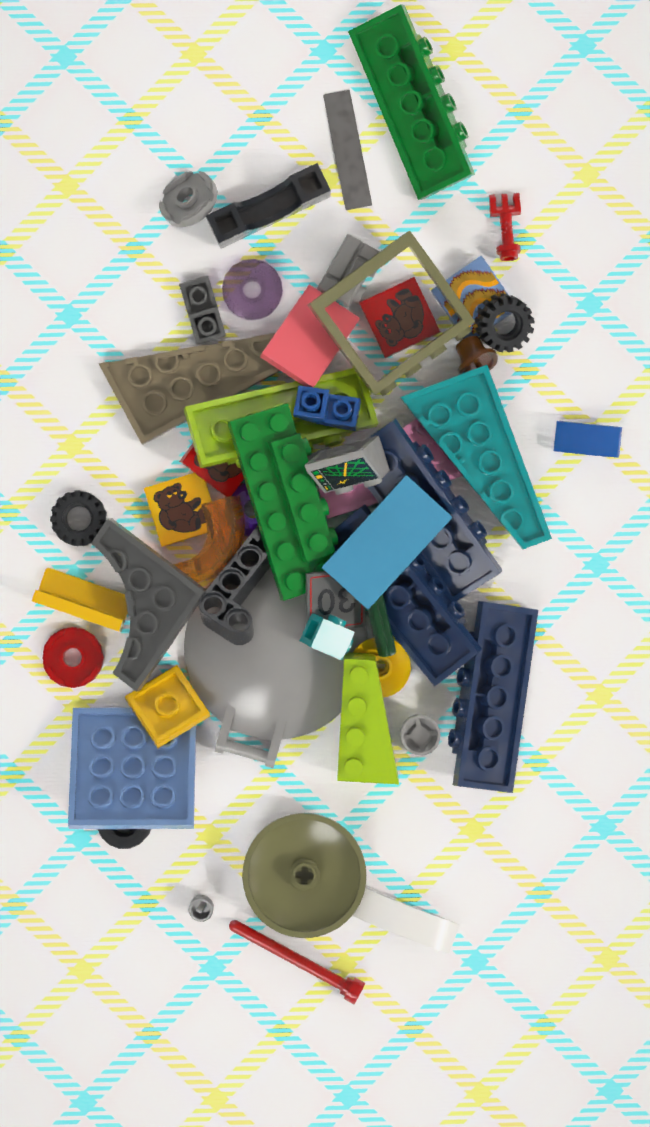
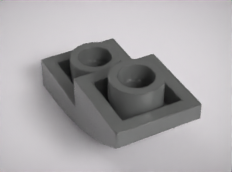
M206 275L179 283L196 344L225 337L226 333L209 276Z

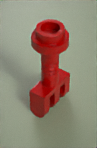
M507 193L501 194V206H496L495 194L489 195L490 217H500L502 245L496 247V253L500 256L501 261L517 260L518 254L521 253V246L514 244L512 216L521 215L520 193H513V205H508Z

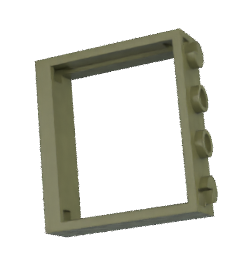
M411 231L404 233L307 305L372 395H377L380 392L384 396L397 387L395 381L404 374L407 378L415 374L422 368L420 365L421 361L428 356L433 360L447 350L444 344L453 338L456 341L464 338L472 331L469 326L475 322ZM409 247L460 320L376 381L325 308Z

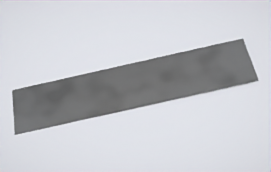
M350 89L324 94L323 98L345 210L372 206Z

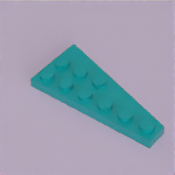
M488 365L400 397L522 550L552 539Z

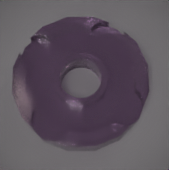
M257 259L242 260L233 265L225 274L222 284L223 300L229 311L237 317L248 321L262 320L271 315L280 304L283 295L281 278L277 271L267 262ZM256 282L260 285L261 293L258 297L248 298L244 294L243 290L247 283Z

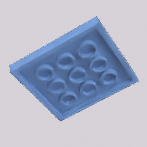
M73 708L68 828L194 829L196 726L157 748L131 708Z

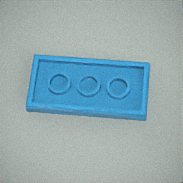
M406 475L323 565L322 569L368 610L452 519V516Z

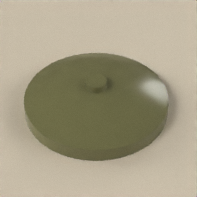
M295 813L271 822L254 838L243 863V888L251 909L269 928L283 935L295 938L319 937L341 927L357 910L366 887V864L357 841L341 824L319 814Z

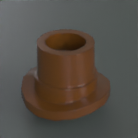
M469 336L456 345V351L461 360V365L457 369L459 375L488 365L489 370H491L498 362L496 351L491 348H485L478 336Z

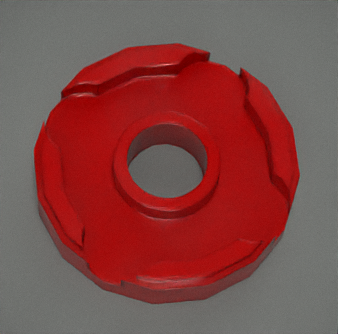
M68 627L60 629L50 636L44 645L42 659L44 670L51 680L63 687L76 688L86 686L96 679L102 670L104 654L102 645L94 634L83 628ZM72 648L77 649L82 656L81 662L74 667L69 666L64 658L65 653Z

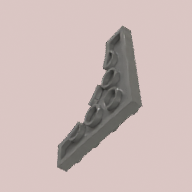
M107 518L91 544L104 555L115 572L119 573L126 590L124 594L128 616H130L129 637L126 638L123 653L113 674L137 692L142 689L199 605V600L206 589L113 518Z

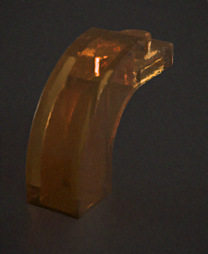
M229 496L201 504L207 524L205 544L201 551L193 558L173 564L198 584L217 577L242 545L245 532V518L240 496Z

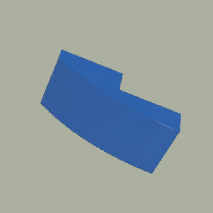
M298 386L293 416L320 425L356 431L361 399L333 395L327 389Z
M557 421L553 451L619 458L623 427Z

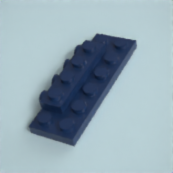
M396 418L368 436L367 438L379 435L390 469L382 478L381 483L367 487L379 504L407 475L452 516V519L420 552L426 563V571L431 577H438L443 582L446 589L444 594L451 602L458 601L499 575L503 569L485 545L487 543L485 527L480 521L476 520L473 522L467 513L469 511L468 503L461 495L455 496L449 486L452 483L447 473L443 470L437 471L431 462L434 460L430 449L424 444L420 446L417 441L412 442Z
M365 504L334 529L338 537V544L334 545L335 552L372 513ZM419 554L383 593L392 635L435 687L478 654L482 648L463 625L466 622V619L463 617L465 615L464 608L457 601L451 602L444 594L446 590L445 585L438 577H431L424 569L426 567L425 560Z
M478 601L474 631H469V633L481 646L482 650L464 664V668L461 667L457 672L456 680L461 689L459 698L454 700L452 706V713L456 716L455 729H451L448 735V745L452 747V753L457 754L452 783L454 786L513 793L539 611L537 609Z

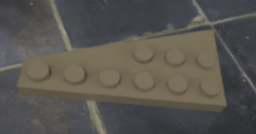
M275 333L160 352L148 356L126 358L119 361L98 363L142 445L187 422L184 413L185 406L237 395L280 372L279 369L260 358Z

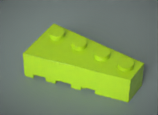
M348 652L344 655L337 781L399 785L398 770L376 655Z

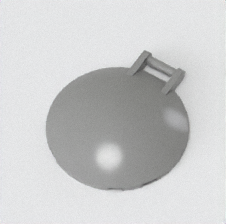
M247 561L244 565L251 567L256 565L257 562ZM270 567L241 604L243 608L250 612L254 628L252 640L244 645H235L207 628L202 622L198 605L187 622L184 638V659L186 670L195 692L206 708L222 722L214 752L223 754L225 751L264 762L266 767L274 768L282 739L300 737L314 732L331 722L341 713L344 657L343 660H339L299 641L306 627V594L285 601L280 600ZM229 584L228 586H226V589L234 590L237 589L239 585ZM212 607L207 612L217 613L221 608ZM237 623L233 625L232 628L235 630L243 629L246 626V624ZM366 627L350 628L355 633L352 637L353 643L349 652H353L360 643L368 639ZM230 730L271 742L269 751L228 740Z

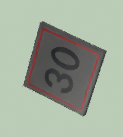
M326 571L305 573L306 624L311 613H314L328 619L330 614L347 621L345 627L348 629L366 627V608Z

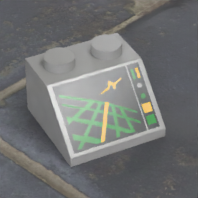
M379 435L322 450L305 464L306 471L324 493L335 491L336 495L349 492L354 489V485L364 483V487L377 485L382 482V478L390 471Z

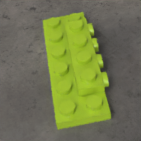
M353 368L322 375L314 387L327 389L333 395L361 399L356 431L320 425L294 417L293 413L298 386H303L297 381L185 406L184 413L200 468L228 462V465L236 463L237 467L241 468L227 424L228 421L288 403L296 432L301 434V438L306 437L308 439L311 450L314 449V444L323 442L325 447H332L342 443V438L346 437L348 433L374 428L379 424L369 390Z

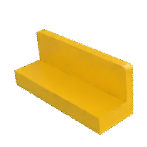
M52 568L45 569L39 589H35L31 600L32 602L118 632H122L128 615L125 594Z

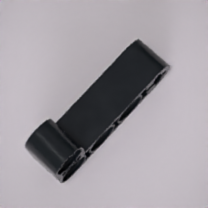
M258 526L199 600V610L203 624L235 645L247 644L254 636L251 614L241 604L270 568ZM247 561L257 562L256 565L251 567L244 565ZM229 584L239 585V587L234 590L226 589V586H228ZM212 607L221 608L217 613L207 612ZM237 623L246 624V626L240 630H235L232 628V626Z

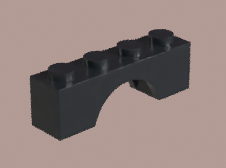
M316 163L290 175L279 185L256 197L241 202H233L206 215V219L220 249L330 198L331 190L319 164Z

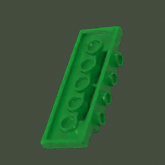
M400 4L349 30L348 33L417 199H426L475 175L465 151L467 147L465 139L469 137L466 127L461 121L457 123L453 111L457 110L456 103L450 93L445 94L441 83L445 82L444 74L438 65L433 66L429 56L433 54L431 43L427 37L422 38L420 34L416 33L405 5Z
M285 403L227 422L280 600L282 601L306 594L305 573L324 571L322 569L323 565L333 556V553H335L334 545L338 544V537L334 528H328L325 516L329 515L328 504L324 497L319 498L316 488L318 485L305 468V464L309 462L307 456L312 454L309 441L306 437L301 438V434L296 432L289 405Z

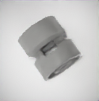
M420 714L408 717L402 723L399 732V738L405 749L419 756L432 753L438 747L441 737L437 723L432 718Z

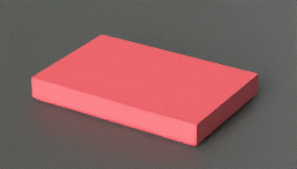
M309 284L262 352L260 358L301 385L314 388L338 353L339 348L307 306L323 294ZM334 301L325 310L347 339L360 318Z

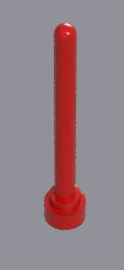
M232 920L229 923V929L232 932L339 989L340 994L344 996L343 999L355 1005L366 984L365 982L356 977L354 979L349 977L345 979L238 920Z

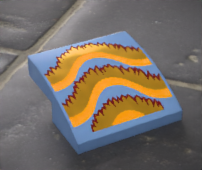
M482 255L446 279L474 320L480 316L477 313L478 308L483 309L485 307L482 302L485 300L490 302L492 300L491 296L495 294L499 297L501 293L508 295ZM436 286L431 290V293L448 315L452 325H454L460 319ZM503 312L499 314L495 319L494 326L512 313ZM475 322L469 326L472 331L463 339L469 336H480L476 332L475 328L478 325Z

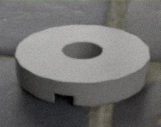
M192 171L182 173L175 177L163 190L164 197L162 202L161 200L159 201L161 215L172 226L181 228L200 222L212 211L217 201L218 190L216 184L205 172L199 171V173L193 174ZM192 195L188 201L183 202L186 197Z

